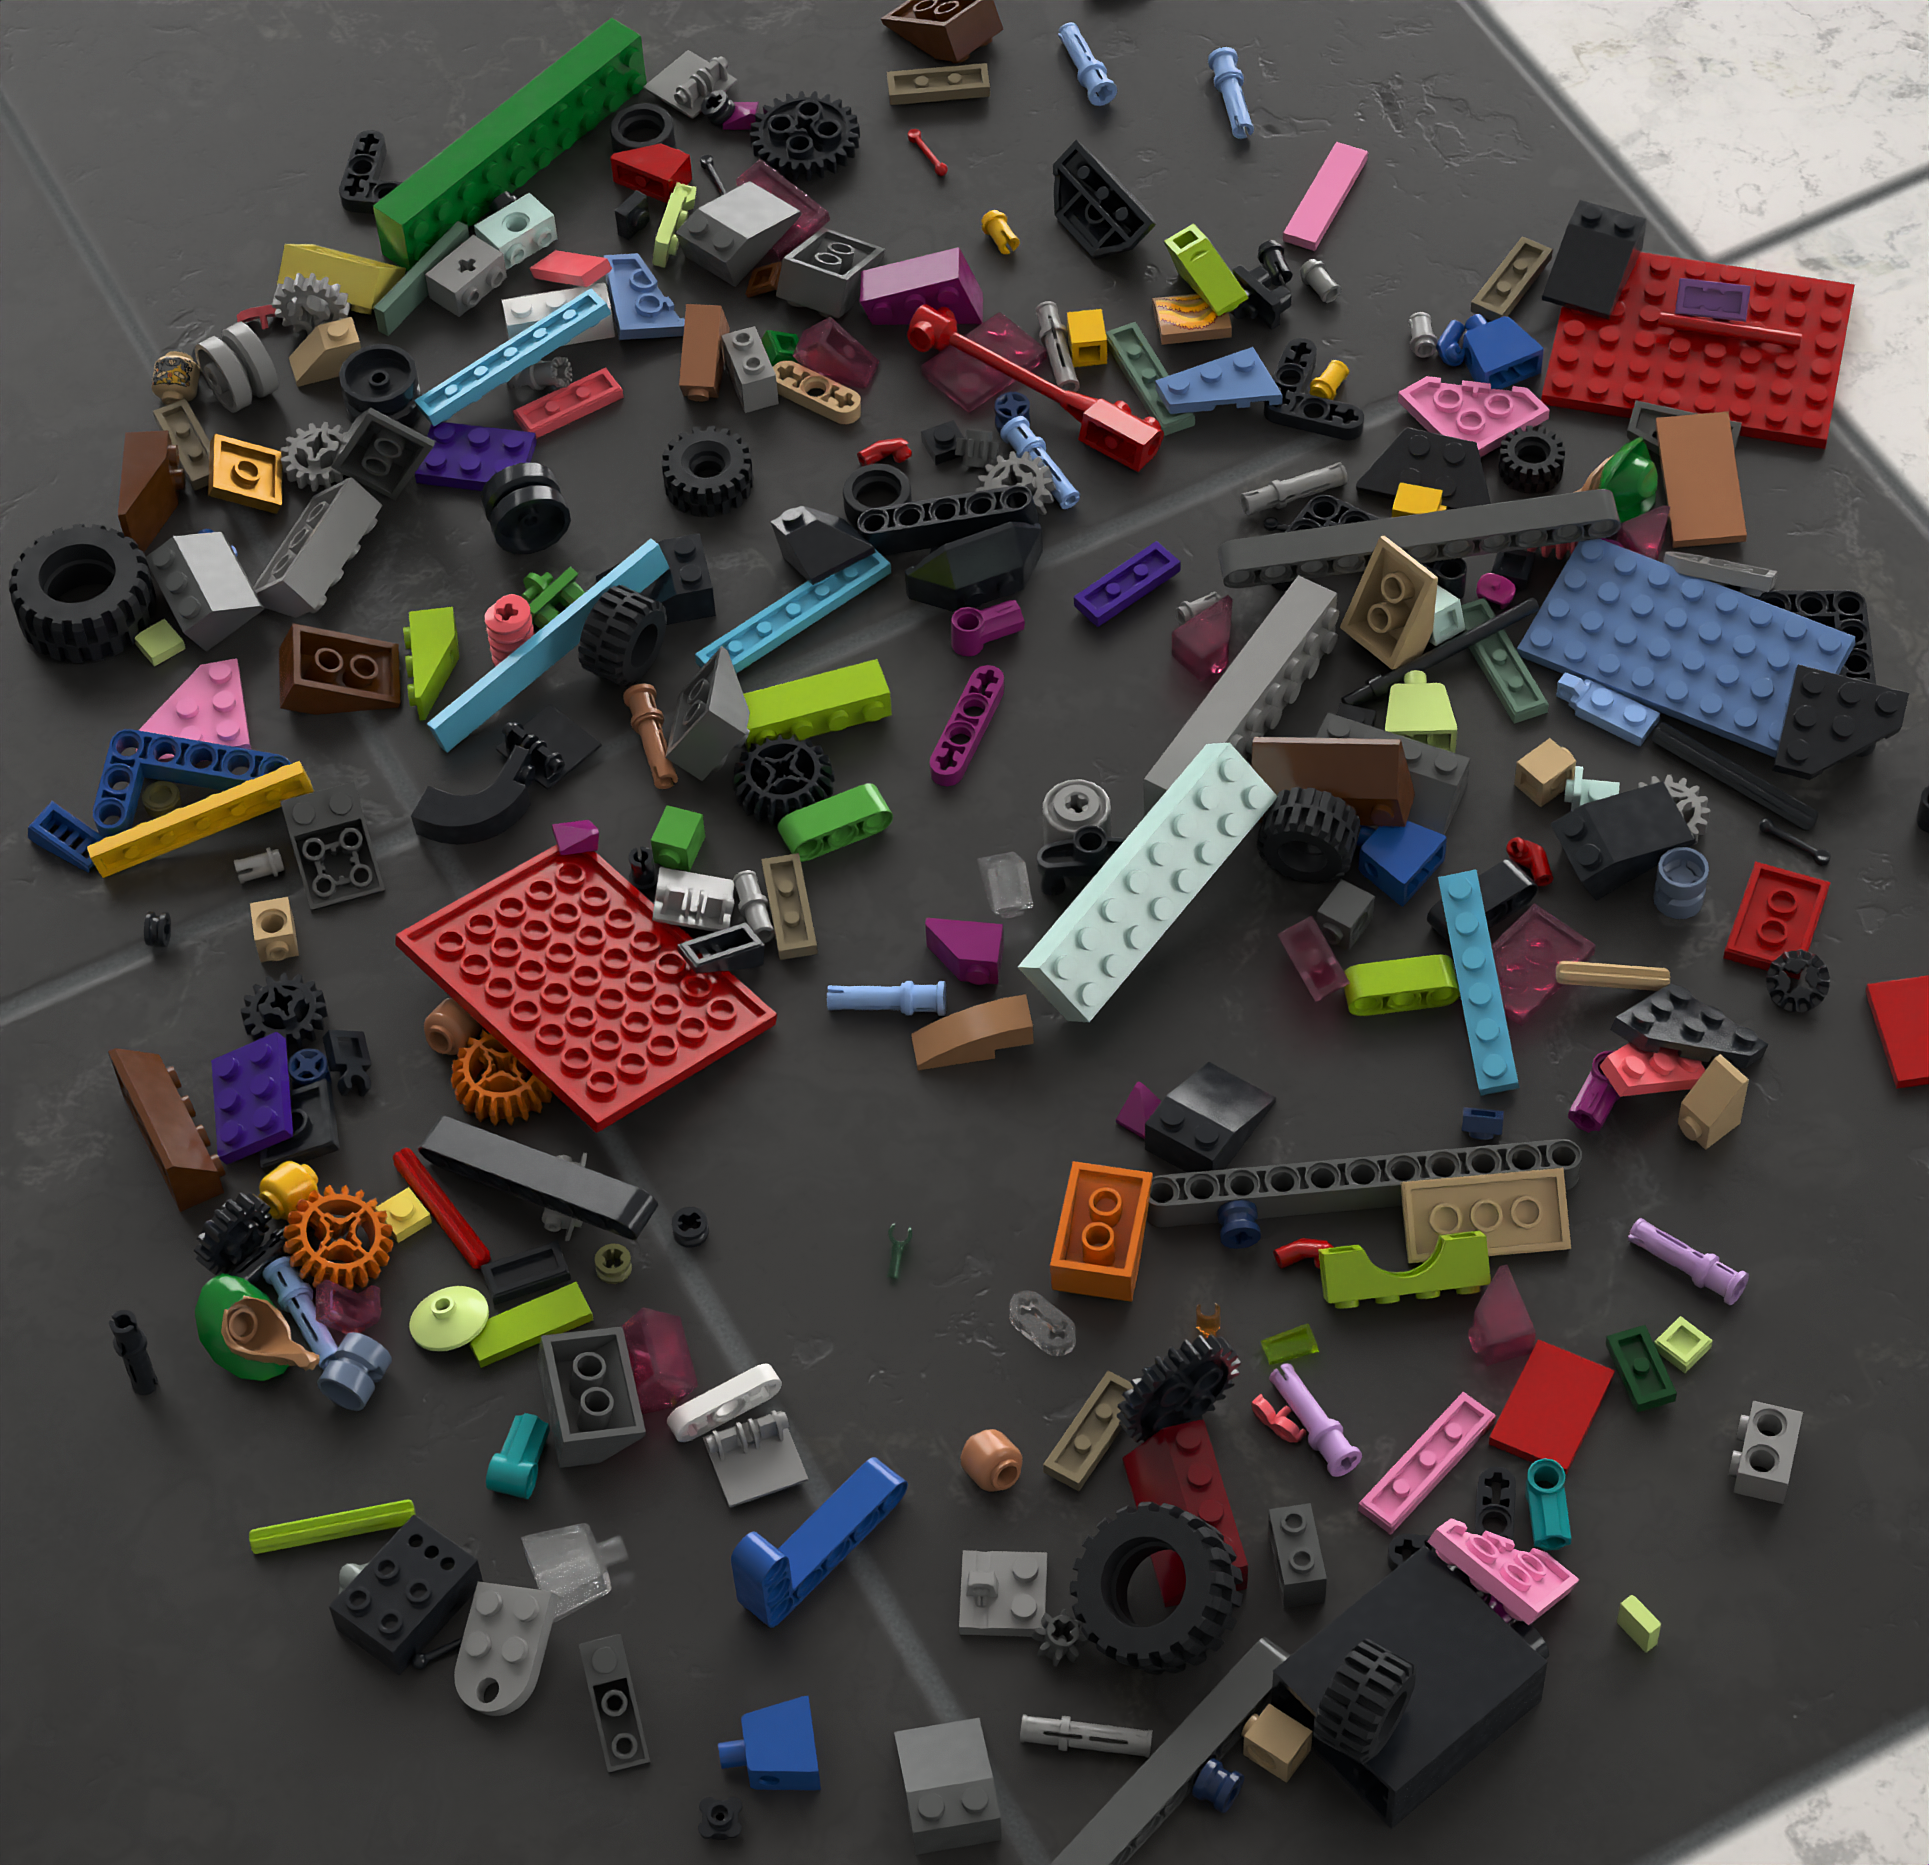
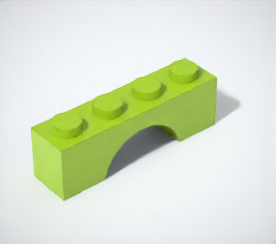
M1480 1230L1439 1235L1431 1256L1422 1265L1405 1272H1390L1375 1266L1360 1245L1318 1249L1323 1298L1328 1303H1334L1335 1308L1359 1306V1300L1375 1298V1303L1378 1304L1394 1303L1400 1301L1399 1295L1415 1293L1417 1299L1436 1298L1440 1296V1290L1456 1289L1457 1294H1472L1480 1292L1481 1285L1491 1284L1487 1238Z

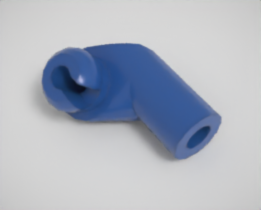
M1456 320L1449 322L1436 345L1442 361L1449 366L1460 365L1466 356L1465 348L1461 349L1458 343L1465 331V327Z

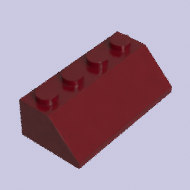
M1204 1419L1161 1429L1122 1458L1136 1509L1138 1510L1137 1506L1140 1502H1154L1160 1506L1163 1503L1177 1506L1215 1527L1224 1536L1223 1542L1232 1546L1237 1556L1232 1565L1241 1569L1243 1582L1236 1584V1591L1247 1589V1559ZM1163 1550L1150 1555L1164 1606L1179 1605L1186 1585L1185 1568L1179 1554L1173 1550Z

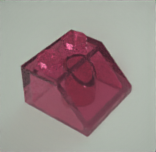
M643 1307L622 1325L642 1415L671 1408L698 1387L679 1316Z

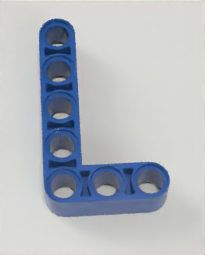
M123 729L118 731L110 741L93 807V819L98 833L104 838L131 829L144 777L226 791L241 785L247 780L258 778L291 763L286 757L279 754L133 729ZM127 748L138 749L137 752L131 756L121 755V753ZM162 755H175L169 762L158 761ZM202 760L212 762L207 768H195V765ZM237 767L249 768L245 774H232V771ZM118 782L129 783L123 790L112 789ZM110 816L121 817L115 824H104V821Z
M872 1457L859 1467L778 1549L757 1532L747 1534L737 1544L731 1555L737 1601L768 1627L777 1626L897 1506L907 1491V1481L876 1457Z

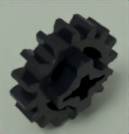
M282 973L280 981L275 982L273 978L268 976L266 977L267 985L265 987L257 984L253 985L255 996L245 995L246 1007L241 1009L246 1034L252 1035L253 1042L278 1032L286 1038L287 1051L290 1044H295L300 1050L303 1048V1039L307 1038L313 1042L316 1040L314 1029L324 1030L323 1018L328 1017L323 992L322 990L317 991L313 980L304 984L302 975L298 974L292 981L288 980L286 973Z
M249 1192L247 1196L240 1193L235 1202L228 1199L221 1206L220 1210L216 1209L214 1211L215 1216L205 1222L202 1234L197 1237L196 1240L200 1244L194 1249V1252L198 1255L196 1260L215 1275L220 1271L224 1274L228 1273L232 1265L237 1267L246 1260V1257L252 1255V1250L255 1247L260 1246L263 1242L264 1233L269 1231L270 1228L266 1223L272 1219V1215L269 1213L271 1207L252 1192Z

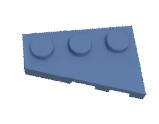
M639 254L604 255V258L608 259L612 267L605 277L619 340L683 336L685 319H680L676 314L673 302L669 297H664L657 287L656 278Z
M1253 347L1155 380L1156 391L1170 414L1211 411L1216 405L1235 403L1237 408L1250 407V402L1269 401V405L1282 404V393Z

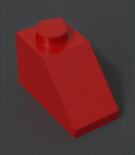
M661 143L614 153L611 156L613 181L635 191L637 190L667 204L677 182L688 185L692 180L690 155Z

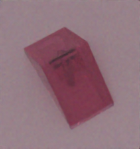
M1663 505L1621 523L1617 541L1625 549L1658 561L1668 529L1671 507Z

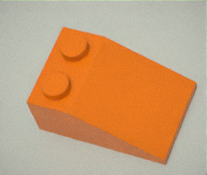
M1072 1162L1050 1263L1052 1290L1132 1302L1141 1259L1153 1173Z

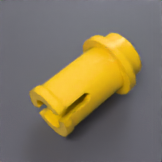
M992 210L983 216L981 220L982 230L985 234L992 237L999 251L1002 254H1009L1010 251L1006 246L1007 243L1012 251L1016 250L1020 241L1007 225L1005 214Z
M1332 360L1321 376L1311 381L1310 395L1333 400L1336 396L1337 388L1349 375L1348 367L1339 360Z

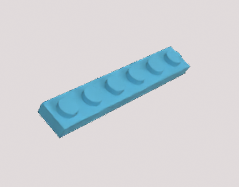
M592 288L588 289L414 400L419 411L434 427L450 419L453 414L467 405L478 401L483 395L500 384L508 382L525 368L538 363L544 356L558 347L566 345L571 339L588 328L596 326L602 319L611 314L607 303Z
M875 549L876 553L814 585L807 581L695 654L696 664L702 668L722 646L728 650L737 674L891 573V563Z
M1477 870L1438 877L1480 1096L1520 1088Z

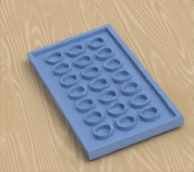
M1593 539L1578 542L1517 647V652L1522 658L1562 674L1566 672L1577 676L1583 681L1585 679L1595 681L1653 710L1775 758L1797 665L1839 675L1855 646V636L1709 580L1677 573L1674 567L1602 539Z

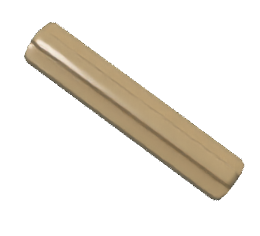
M1561 961L1556 967V980L1560 984L1659 991L1670 984V972L1666 968Z

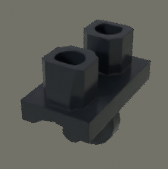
M1242 265L1234 268L1232 274L1236 277L1249 299L1240 303L1230 313L1237 319L1247 316L1251 319L1258 317L1271 330L1279 326L1280 314L1291 306L1290 291L1283 285L1269 291L1267 288L1271 286V277L1261 265L1250 271H1247Z

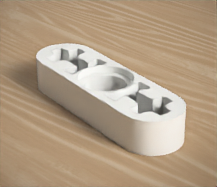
M770 1364L755 1366L677 1407L668 1416L667 1424L679 1442L691 1441L768 1401L779 1392L782 1382Z

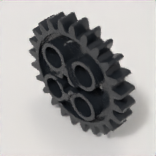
M800 91L798 98L794 99L787 93L786 101L782 102L774 98V107L764 105V114L756 113V122L751 123L750 141L753 148V156L758 157L760 166L768 165L769 173L779 169L781 178L788 173H792L793 180L796 181L800 174H805L807 181H810L814 173H817L820 178H824V171L827 169L835 174L837 173L836 164L846 167L848 165L847 158H854L855 149L859 148L860 128L859 124H857V115H851L850 106L842 108L841 99L831 103L830 94L819 99L817 91H814L810 97H805L804 92Z
M1210 1334L1206 1339L1199 1335L1192 1344L1186 1339L1178 1350H1175L1173 1346L1170 1347L1166 1357H1155V1364L1151 1367H1144L1142 1369L1144 1375L1130 1382L1134 1387L1133 1389L1123 1392L1122 1396L1125 1400L1117 1406L1120 1409V1412L1116 1415L1120 1420L1119 1424L1128 1436L1138 1443L1141 1440L1145 1442L1163 1428L1194 1420H1202L1203 1414L1216 1409L1213 1405L1216 1401L1227 1397L1223 1391L1234 1387L1235 1384L1231 1379L1240 1374L1237 1370V1367L1241 1365V1362L1238 1360L1239 1355L1222 1336L1216 1339L1213 1334Z

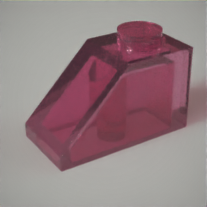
M831 317L804 330L792 355L804 367L837 383L863 389L869 386L880 362Z
M1229 595L1172 632V656L1200 682L1212 674L1221 672L1229 663L1233 599Z
M1312 916L1278 934L1282 946L1315 1002L1350 984Z
M1507 1264L1499 1266L1475 1309L1473 1328L1468 1330L1471 1346L1475 1353L1481 1352L1486 1366L1531 1354L1534 1349L1536 1331Z

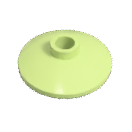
M466 1286L447 1287L432 1293L419 1303L410 1318V1333L414 1341L424 1349L430 1351L453 1350L469 1343L479 1335L487 1323L489 1307L485 1297L476 1289Z

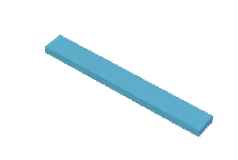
M649 539L430 720L427 725L439 746L448 753L577 646L590 611L600 597L611 587L623 585L641 593L665 573L670 567L659 544Z

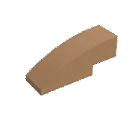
M1026 994L970 1007L937 1020L912 1033L911 1038L917 1070L995 1059L996 1049L1033 1044V1024Z

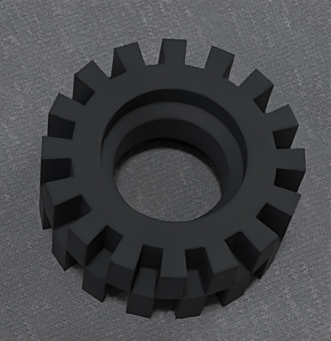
M1526 426V432H1523L1521 427L1515 429L1514 435L1509 432L1505 440L1501 442L1498 465L1499 475L1504 477V483L1508 486L1513 482L1512 489L1519 491L1520 487H1525L1524 493L1531 494V488H1536L1537 493H1542L1544 486L1548 490L1552 489L1554 482L1558 484L1561 480V475H1563L1565 446L1562 447L1563 441L1561 438L1555 439L1556 433L1553 431L1546 435L1545 428L1540 426L1538 432L1533 431V426ZM1523 456H1537L1544 461L1530 464L1519 458Z

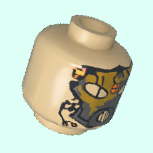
M168 352L155 362L152 378L153 393L161 398L165 405L185 398L187 402L193 400L197 395L200 367L186 353Z

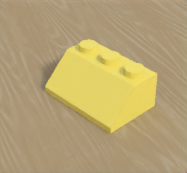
M285 244L277 285L278 283L283 284L285 277L295 280L297 273L302 274L304 278H309L310 274L314 273L316 279L320 281L324 277H328L329 285L339 284L341 285L339 293L348 294L347 302L352 304V311L371 314L374 306L405 275L406 268L313 244Z

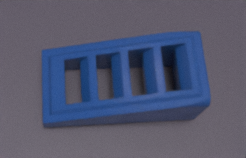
M53 801L28 826V839L88 873L94 868L95 865L90 856L86 859L82 854L87 849V846L101 841L104 837ZM54 824L60 826L53 834L48 832ZM66 831L71 832L72 834L64 842L59 840ZM79 837L82 838L84 841L76 850L72 849V844Z

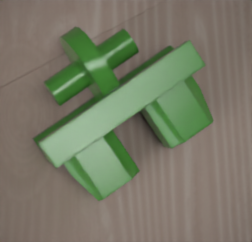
M571 566L550 586L549 584L554 578L549 572H546L541 577L538 574L529 573L523 579L527 590L521 595L522 598L527 600L528 603L534 599L529 604L533 626L536 625L542 629L560 614L554 608L559 602L567 608L585 593L576 583L578 573Z

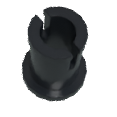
M1268 240L1259 246L1257 258L1260 263L1265 265L1272 284L1281 286L1279 273H1281L1285 284L1291 280L1293 274L1283 256V246L1275 240Z
M642 846L640 847L641 857H638L637 848H634L629 853L631 865L629 882L640 892L646 893L652 891L657 885L659 873L654 868L652 851Z

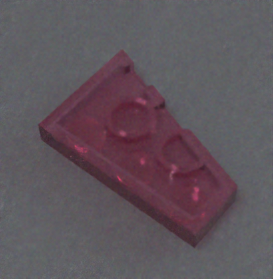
M761 159L735 180L737 187L751 181L800 210L802 215L772 247L781 262L786 255L830 221L827 210Z

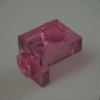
M325 1280L316 1286V1321L346 1335L352 1332L360 1334L379 1322L381 1314L379 1287L371 1285L358 1294L330 1280Z

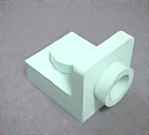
M1575 766L1574 780L1566 779L1564 802H1572L1571 811L1583 804L1619 794L1620 782L1582 779L1583 767Z

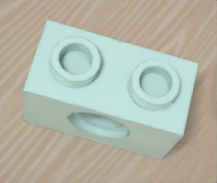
M531 193L524 195L474 225L476 237L503 253L506 270L558 239L554 214Z

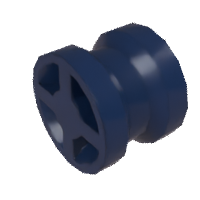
M1007 392L996 399L995 427L999 433L1008 421L1018 416H1024L1030 424V402L1025 395L1018 392Z
M311 1048L302 1049L290 1058L288 1071L292 1078L294 1089L324 1079L331 1085V1074L328 1070L327 1059L322 1052ZM306 1074H307V1075L309 1074L310 1076H313V1077L306 1078L305 1075H306Z
M1233 1200L1219 1207L1217 1217L1218 1222L1223 1226L1220 1230V1239L1224 1246L1240 1249L1250 1247L1260 1240V1227L1255 1223V1220L1258 1218L1257 1206L1247 1200Z
M1212 1758L1199 1774L1192 1790V1796L1199 1800L1208 1799L1213 1802L1214 1809L1224 1814L1236 1800L1243 1786L1245 1776L1237 1771L1229 1772L1225 1770L1222 1762Z

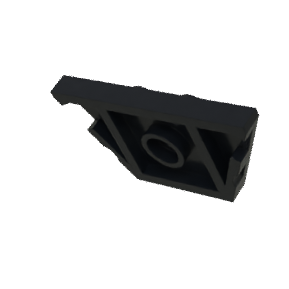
M1407 427L1356 484L1357 492L1395 500L1400 483L1443 490L1441 505L1447 506V510L1491 504L1477 442Z

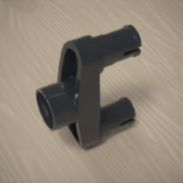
M1088 825L1078 829L1072 839L1044 845L1037 854V868L1041 874L1042 892L1046 895H1052L1051 887L1055 886V895L1063 893L1065 890L1064 877L1095 876L1126 838L1107 837L1106 832L1102 828Z

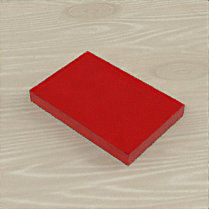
M1755 861L1723 958L1768 971L1771 963L1784 952L1799 949L1809 952L1831 882ZM1802 970L1797 975L1793 974L1792 972H1784L1787 974L1788 977L1799 980Z
M1929 975L1867 984L1865 992L1896 1089L1929 1084Z
M1538 1339L1489 1437L1488 1444L1532 1463L1543 1458L1552 1459L1563 1467L1567 1475L1614 1379L1615 1370Z

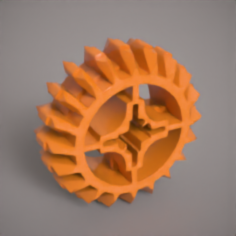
M482 1029L481 1039L476 1040L469 1037L467 1042L468 1048H459L458 1059L453 1060V1074L451 1077L456 1100L459 1101V1104H463L467 1114L475 1113L476 1118L480 1122L490 1117L491 1122L495 1126L500 1119H506L512 1126L515 1117L520 1116L527 1122L529 1111L541 1113L542 1103L551 1102V1090L534 1074L525 1082L524 1078L528 1076L527 1072L529 1070L491 1034ZM484 1068L486 1071L481 1074L482 1079L475 1083L477 1075Z
M329 1185L325 1188L323 1197L314 1189L310 1192L309 1201L301 1198L296 1205L297 1211H292L288 1215L287 1221L290 1225L285 1226L283 1232L284 1238L288 1239L284 1244L285 1253L293 1254L289 1260L291 1267L302 1266L299 1273L300 1279H305L310 1275L314 1277L312 1284L314 1289L318 1288L322 1281L329 1283L328 1290L330 1293L335 1291L337 1284H342L343 1289L348 1293L352 1290L353 1281L363 1288L368 1283V1276L376 1279L381 1272L379 1266L384 1267L388 1264L390 1257L387 1253L392 1251L394 1244L393 1240L388 1238L393 1232L392 1225L383 1224L387 1219L386 1211L374 1212L378 1204L376 1198L369 1200L367 1203L362 1201L364 1197L363 1190L358 1191L354 1197L348 1195L349 1189L347 1185L341 1188L340 1194H335L334 1189ZM332 1215H343V1216H346V1217H344V1218H336V1217H334V1216H332ZM309 1225L316 1231L315 1236L321 1242L316 1252L312 1249L307 1239L306 1229ZM360 1226L363 1227L368 1235L370 1242L369 1252H366L361 1247L362 1242L356 1236ZM347 1233L345 1240L342 1238L338 1239L340 1236L343 1237ZM331 1238H333V1239H335V1240L338 1239L337 1241H333V1242L330 1244ZM337 1259V1260H342V1261H344L345 1263H344V1264H340V1263H333V1262H330V1261Z

